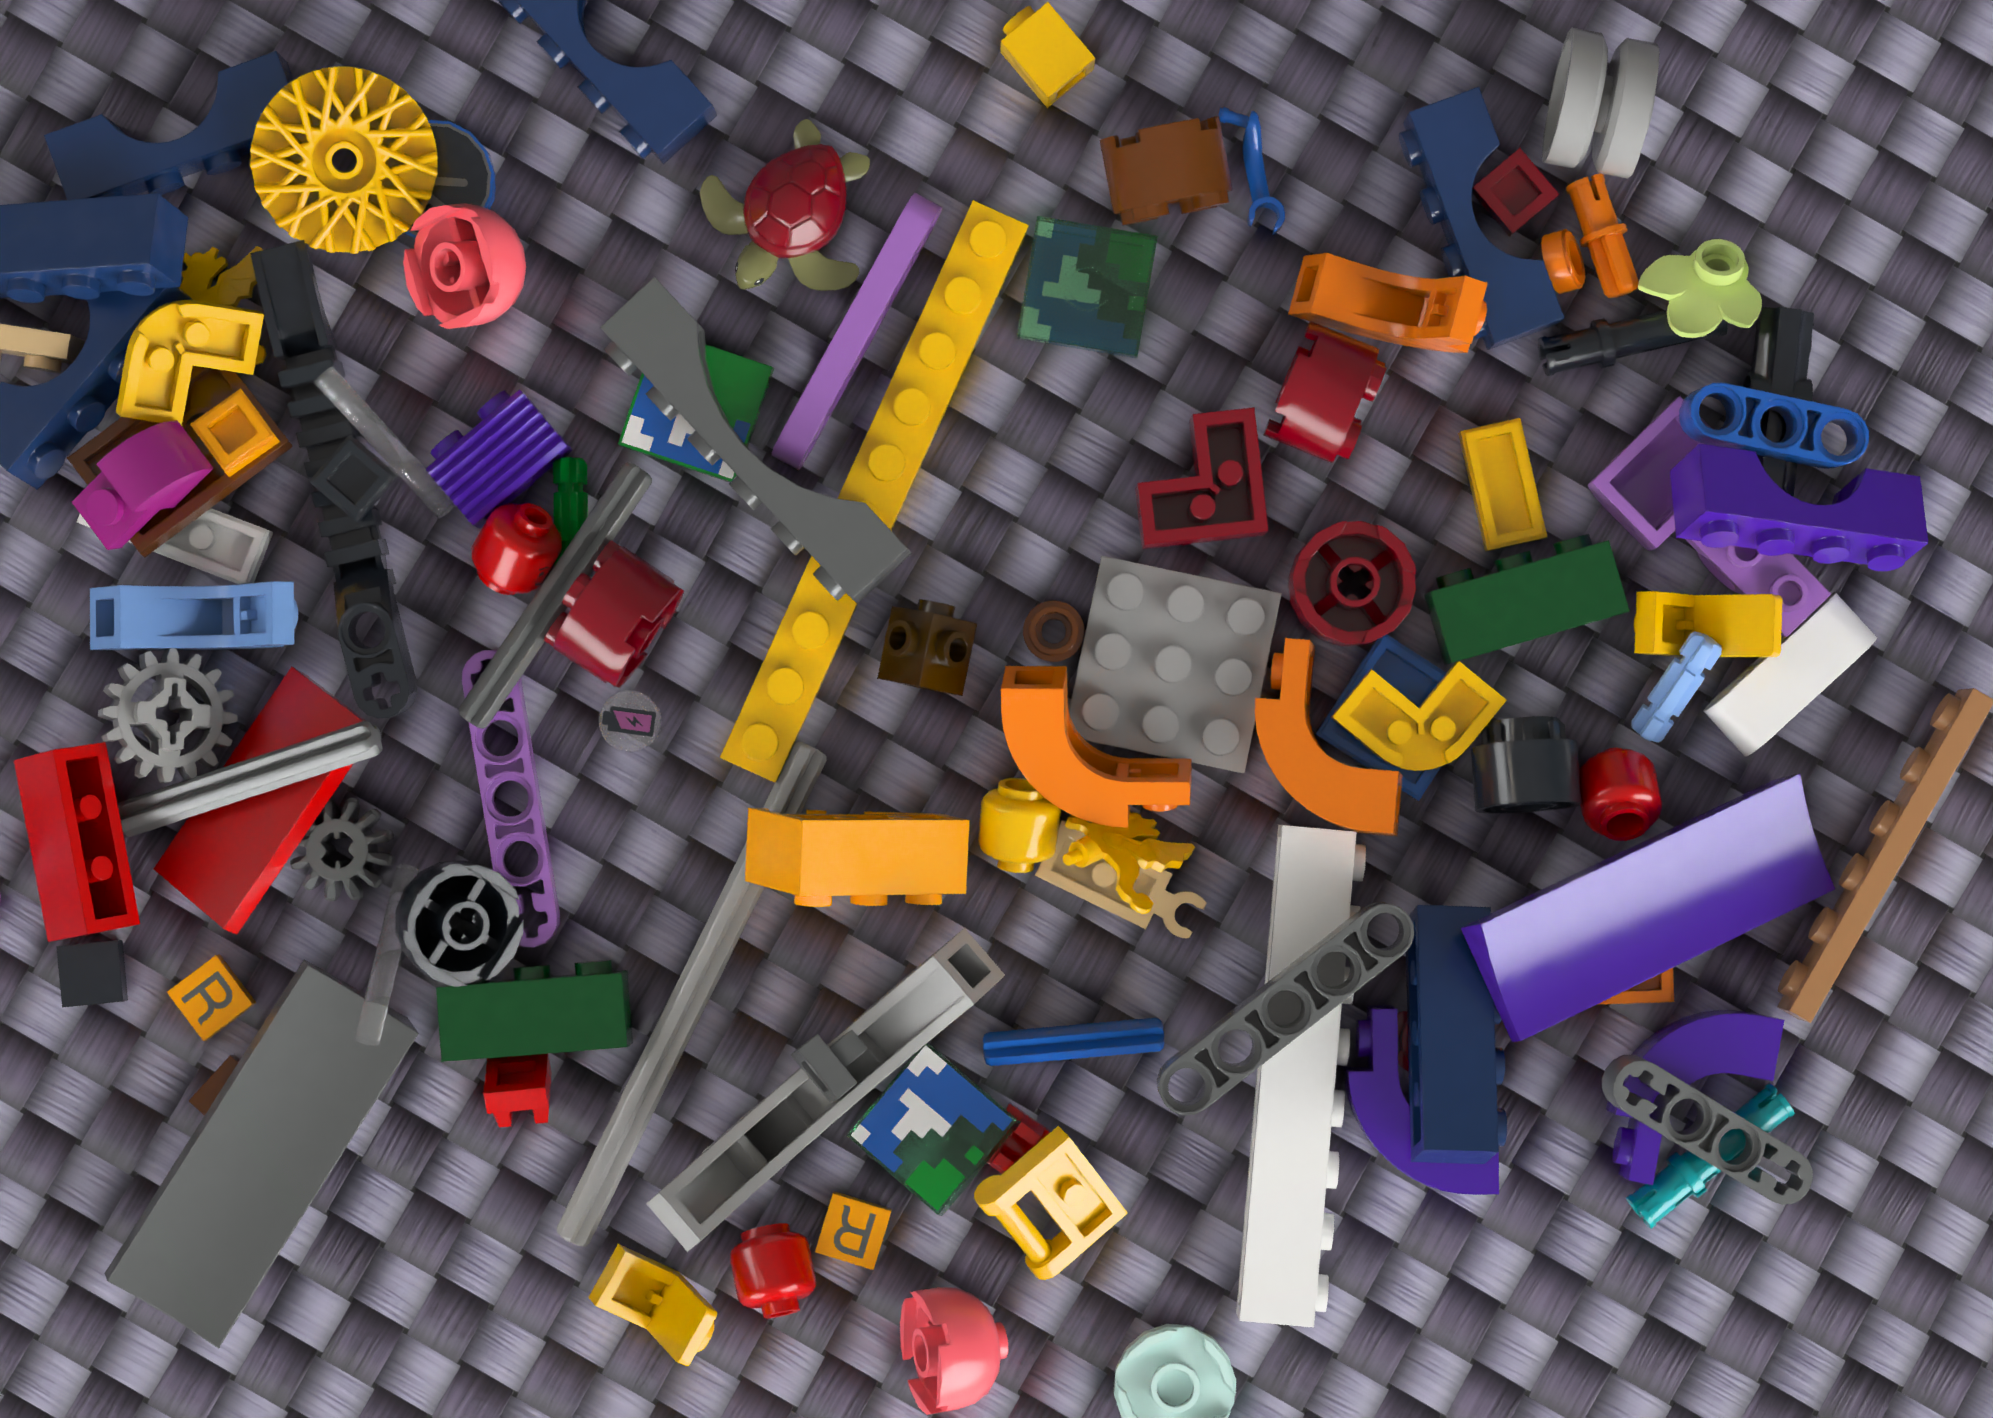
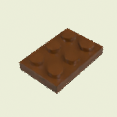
M192 366L182 427L212 465L213 469L174 508L160 509L130 539L131 543L144 558L293 447L236 372ZM241 388L280 442L237 473L228 477L190 424ZM121 417L67 457V459L85 483L89 485L102 472L97 463L105 455L133 435L159 424V422Z

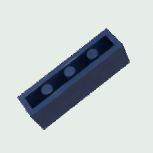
M158 193L0 205V299L11 298L25 303H39L44 301L45 296L67 295L77 299H95L99 297L100 292L122 291L130 295L147 296L153 294L156 288L180 287L189 217Z
M1417 905L1409 915L1414 926V938L1411 946L1406 951L1411 1162L1485 1164L1499 1152V1146H1504L1506 1142L1505 1109L1497 1108V1085L1503 1083L1505 1075L1504 1050L1502 1047H1495V1024H1500L1501 1017L1461 930V927L1491 914V907Z

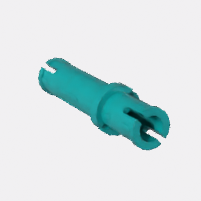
M1771 1083L1765 1085L1762 1091L1734 1112L1767 1133L1795 1114L1786 1098L1781 1093L1779 1095L1776 1094L1778 1090ZM1731 1129L1721 1137L1719 1154L1724 1161L1733 1160L1743 1152L1746 1139L1741 1129ZM1685 1151L1682 1155L1674 1152L1666 1159L1668 1166L1654 1177L1653 1185L1644 1184L1636 1192L1629 1194L1626 1200L1639 1218L1643 1216V1222L1652 1229L1658 1221L1688 1197L1693 1195L1698 1198L1707 1191L1705 1184L1721 1171L1689 1151Z

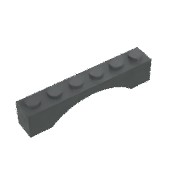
M655 277L600 327L612 340L604 348L609 356L628 376L637 368L654 385L645 393L648 398L670 421L679 413L696 430L687 438L688 441L712 466L720 458L723 459L737 475L729 485L753 510L763 503L779 521L771 530L795 556L804 548L821 565L813 575L837 601L847 593L852 600L859 603L912 554L866 503L836 499L800 487L768 468L750 452L729 424L715 395L706 361L704 329Z

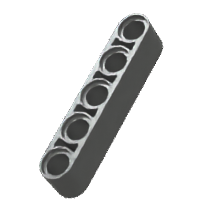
M1385 902L1371 903L1360 909L1167 1060L1160 1068L1157 1077V1090L1164 1104L1171 1111L1181 1115H1195L1208 1108L1401 957L1409 949L1414 938V926L1409 915L1400 907ZM1380 913L1391 914L1399 925L1397 940L1387 948H1375L1367 937L1369 922ZM1330 952H1341L1350 963L1349 976L1344 983L1338 986H1326L1321 983L1317 974L1319 961ZM1289 990L1296 993L1301 1001V1011L1297 1019L1288 1025L1273 1023L1268 1015L1267 1008L1270 999L1280 991ZM1240 1029L1246 1031L1252 1040L1250 1055L1239 1063H1229L1221 1059L1218 1053L1220 1038L1230 1030ZM1191 1068L1198 1071L1203 1078L1201 1093L1191 1101L1182 1102L1174 1099L1168 1089L1170 1077L1180 1069Z

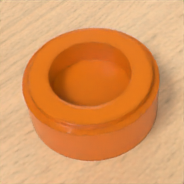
M1567 229L1543 235L1541 240L1543 261L1555 291L1558 294L1582 288L1585 283V267L1574 235Z

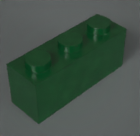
M1585 534L1553 544L1556 556L1533 562L1531 552L1526 551L1494 561L1497 573L1474 579L1472 569L1467 568L1437 577L1438 590L1424 594L1444 665L1630 612L1609 540L1592 545L1590 535Z
M611 960L574 963L575 974L551 976L550 965H535L513 968L514 979L490 981L489 979L481 978L473 983H464L467 986L453 987L445 984L436 987L441 1062L628 1047L633 1044L628 971H612Z

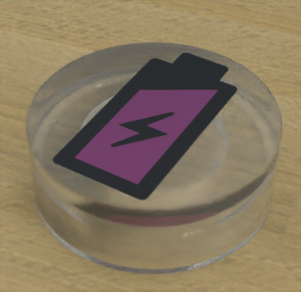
M628 690L614 694L604 703L599 715V728L604 739L612 747L625 752H637L649 747L657 739L662 727V716L659 707L653 699L638 691Z

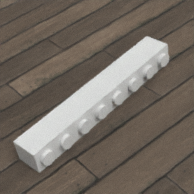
M1278 825L1264 985L1360 910V906L1350 905L1352 881H1363L1366 861V845L1356 844L1357 832ZM1330 952L1319 961L1317 974L1324 985L1329 987L1338 986L1348 978L1350 967H1345L1346 956L1343 953ZM1288 990L1274 994L1267 1007L1271 1021L1279 1025H1288L1297 1019L1301 1011V1001L1296 993ZM1354 993L1257 1068L1236 1307L1239 1321L1314 1327L1315 1311L1326 1312L1329 1277L1328 1275L1319 1274L1321 1250L1331 1251L1334 1214L1324 1213L1326 1188L1336 1189L1339 1175V1152L1329 1151L1331 1127H1342L1345 1092L1344 1090H1335L1337 1065L1347 1066L1350 1047V1029L1340 1028L1342 1004H1352Z

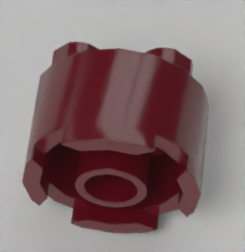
M1310 321L1304 337L1313 340V345L1310 350L1298 346L1275 402L1277 403L1275 412L1283 415L1282 420L1278 423L1269 419L1263 436L1332 463L1337 455L1349 459L1363 426L1361 425V419L1354 417L1360 401L1364 398L1373 402L1387 367H1385V362L1377 360L1379 348Z
M1364 521L1337 522L1317 532L1296 554L1288 577L1290 603L1300 623L1318 639L1339 646L1366 645L1393 632L1410 613L1416 591V566L1405 544L1386 527ZM1341 569H1344L1349 575L1358 571L1364 575L1367 583L1360 586L1365 592L1361 600L1354 594L1344 597L1339 592L1337 585L1343 582L1338 577Z
M610 540L592 567V570L596 572L591 578L582 572L565 594L562 603L571 610L568 614L562 612L548 630L544 641L604 683L609 682L613 686L620 688L648 655L644 651L650 645L660 627L665 629L683 597L684 590L675 585L672 578L624 546L621 547Z

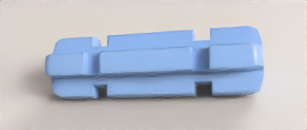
M1696 631L1690 633L1679 650L1680 654L1683 655L1682 658L1679 660L1674 657L1647 697L1648 701L1651 702L1649 707L1643 704L1632 719V728L1644 739L1658 743L1664 739L1674 724L1673 720L1670 719L1671 716L1679 717L1706 676L1702 673L1703 669L1711 670L1720 657L1722 647L1707 634Z

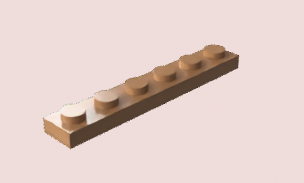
M1975 688L1958 689L1955 696L1948 693L1939 703L1930 721V725L1936 729L1925 749L1917 747L1905 762L1900 773V779L1904 780L1905 784L1894 803L1890 800L1885 801L1874 816L1869 832L1875 836L1865 854L1862 856L1857 853L1851 858L1840 877L1839 885L1844 890L1834 908L1825 907L1814 921L1808 938L1814 941L1806 957L1802 963L1795 960L1782 977L1778 986V992L1783 994V997L1777 1008L1799 1020L1812 1022L1993 705L1992 698Z

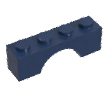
M498 0L519 24L529 17L544 35L536 42L560 69L570 62L584 77L585 80L577 87L601 114L611 107L626 123L619 133L642 159L652 152L664 165L717 116L712 103L672 60L648 67H628L612 62L598 53L588 42L585 33L584 9L586 0Z
M277 51L219 71L217 93L208 115L193 131L176 140L150 143L133 139L125 135L115 123L103 114L44 135L67 200L136 195L147 190L149 194L158 193L163 195L181 188L185 184L183 177L202 170H206L207 175H216L237 168L242 164L240 157L251 153L250 148L255 127L263 110L284 86L294 80L288 62Z
M1473 88L1409 112L1403 122L1406 130L1399 133V141L1408 165L1411 168L1419 165L1427 188L1420 190V197L1427 218L1432 225L1440 222L1448 245L1441 248V253L1449 277L1468 276L1488 283L1483 299L1487 304L1486 318L1482 328L1473 339L1476 340L1482 337L1487 350L1557 325L1564 319V315L1544 261L1522 259L1501 251L1485 237L1475 220L1472 208L1474 179L1480 166L1500 145L1480 88Z
M179 287L156 288L153 294L147 296L130 295L122 291L100 292L99 297L87 299L90 310L88 335L81 352L65 371L47 382L33 386L0 383V465L7 472L38 490L48 478L55 475L61 469L68 454L87 432L100 424L106 410L118 398L127 346L138 324L150 312L162 305L174 301L193 299Z

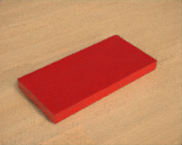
M291 667L223 767L366 720L305 673ZM353 764L189 817L153 869L219 926L237 935Z

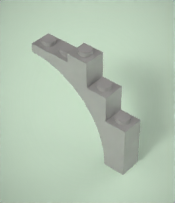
M965 928L962 929L827 1044L830 1047L847 1032L853 1030L868 1048L846 1067L848 1072L857 1081L855 1086L838 1100L830 1103L801 1067L798 1068L780 1086L727 1129L646 1204L688 1252L853 1105L973 1006L1005 974Z

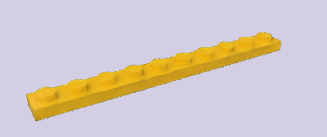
M974 200L970 205L837 498L866 503L891 531L1029 229V225ZM812 555L720 756L721 759L776 783L799 736L858 606V603L852 600L847 593L837 601L815 578L813 573L821 565Z

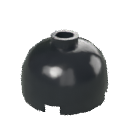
M464 860L439 862L420 871L404 888L395 911V934L408 960L424 975L433 980L453 987L467 986L464 983H473L481 978L488 980L498 975L515 956L523 936V920L519 918V906L516 899L519 900L515 888L499 872Z

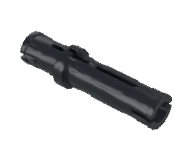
M1667 310L1611 323H1608L1605 318L1593 320L1590 323V328L1538 338V350L1540 360L1547 359V363L1542 365L1543 370L1547 376H1551L1558 372L1596 363L1601 368L1614 366L1618 358L1717 335L1719 337L1727 334L1728 328L1727 321L1723 319L1717 328L1706 336L1697 338L1680 337L1670 328Z

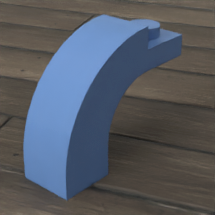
M269 581L223 586L117 585L90 588V650H167L169 648H177V650L277 648L294 644V629L298 622V607L294 600V582Z

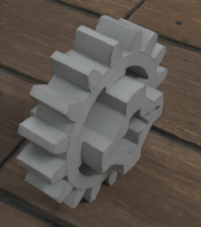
M169 648L164 651L161 663L158 664L153 653L148 651L139 655L140 671L128 663L117 669L120 677L125 682L123 685L114 683L105 685L103 692L115 700L114 706L98 710V717L112 720L114 729L107 731L101 738L103 742L118 740L122 748L114 758L118 764L131 758L137 761L134 776L138 778L146 777L152 768H157L159 783H169L173 779L175 768H178L184 780L191 779L197 776L196 761L207 768L213 767L218 763L216 755L211 750L213 746L219 748L231 746L233 740L222 733L221 729L224 725L237 722L238 715L224 712L222 703L230 700L234 693L233 690H222L219 692L216 690L214 684L222 674L218 668L205 674L198 671L202 656L198 654L191 655L181 664L179 663L177 648ZM156 676V682L152 683V694L145 701L130 702L137 688L147 679ZM186 682L199 692L204 704H198L186 691ZM169 701V710L180 714V722L169 726L167 731L166 721L156 719L155 712L156 709L167 706ZM131 727H137L150 741V751L138 742ZM193 730H205L198 744L192 750L180 756V750L184 749V738Z

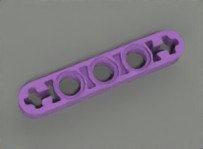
M917 193L911 196L785 424L771 456L797 470H800L928 240L941 214V206Z
M483 650L475 653L466 662L462 671V685L465 698L476 683L475 675L483 673L485 670L484 662L491 660L497 652L496 650ZM520 678L504 701L505 703L513 699V712L498 711L486 728L481 729L469 723L493 870L499 872L512 886H528L540 880L543 881L544 893L532 892L531 895L534 909L539 912L546 911L548 923L538 926L537 937H530L528 929L523 927V936L519 943L522 947H536L547 943L556 935L560 926V910ZM498 720L510 722L518 733L516 748L505 756H497L491 753L484 742L487 728ZM509 780L521 783L528 793V804L525 810L514 817L502 814L494 802L497 788ZM517 841L530 843L538 854L536 869L525 877L511 874L504 862L507 848ZM523 894L518 895L519 900L516 899L519 906V915L525 912Z

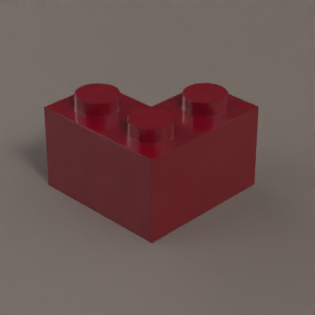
M1255 407L1192 414L1189 425L1195 476L1137 483L1135 488L1142 549L1264 536L1268 532Z

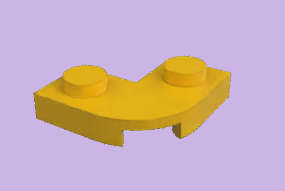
M196 300L174 301L150 312L138 324L129 340L116 413L120 417L159 423L178 420L182 426L192 366L253 375L264 314L258 310Z
M1457 661L1419 708L1371 669L1331 718L1383 761L1401 769L1423 771L1441 767L1462 755L1507 700L1460 661Z

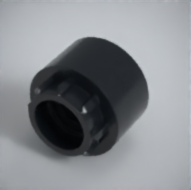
M1530 716L1490 721L1481 731L1482 745L1471 749L1476 812L1491 814L1529 813L1566 809L1582 804L1578 743L1575 740L1566 739L1565 724L1559 718Z

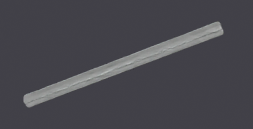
M797 742L794 744L763 808H768L769 811L782 814H801L827 761V756L822 751L806 743ZM746 843L557 1226V1233L570 1243L583 1247L590 1244L764 889V886L745 881Z

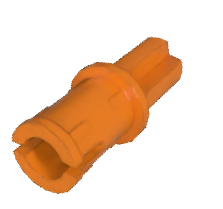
M1595 174L1591 176L1592 181L1589 182L1588 176L1566 186V191L1570 195L1584 235L1579 240L1580 246L1583 248L1588 247L1604 295L1608 298H1617L1636 290L1639 280L1623 234L1628 230L1627 226L1624 223L1619 224L1605 185L1604 175Z

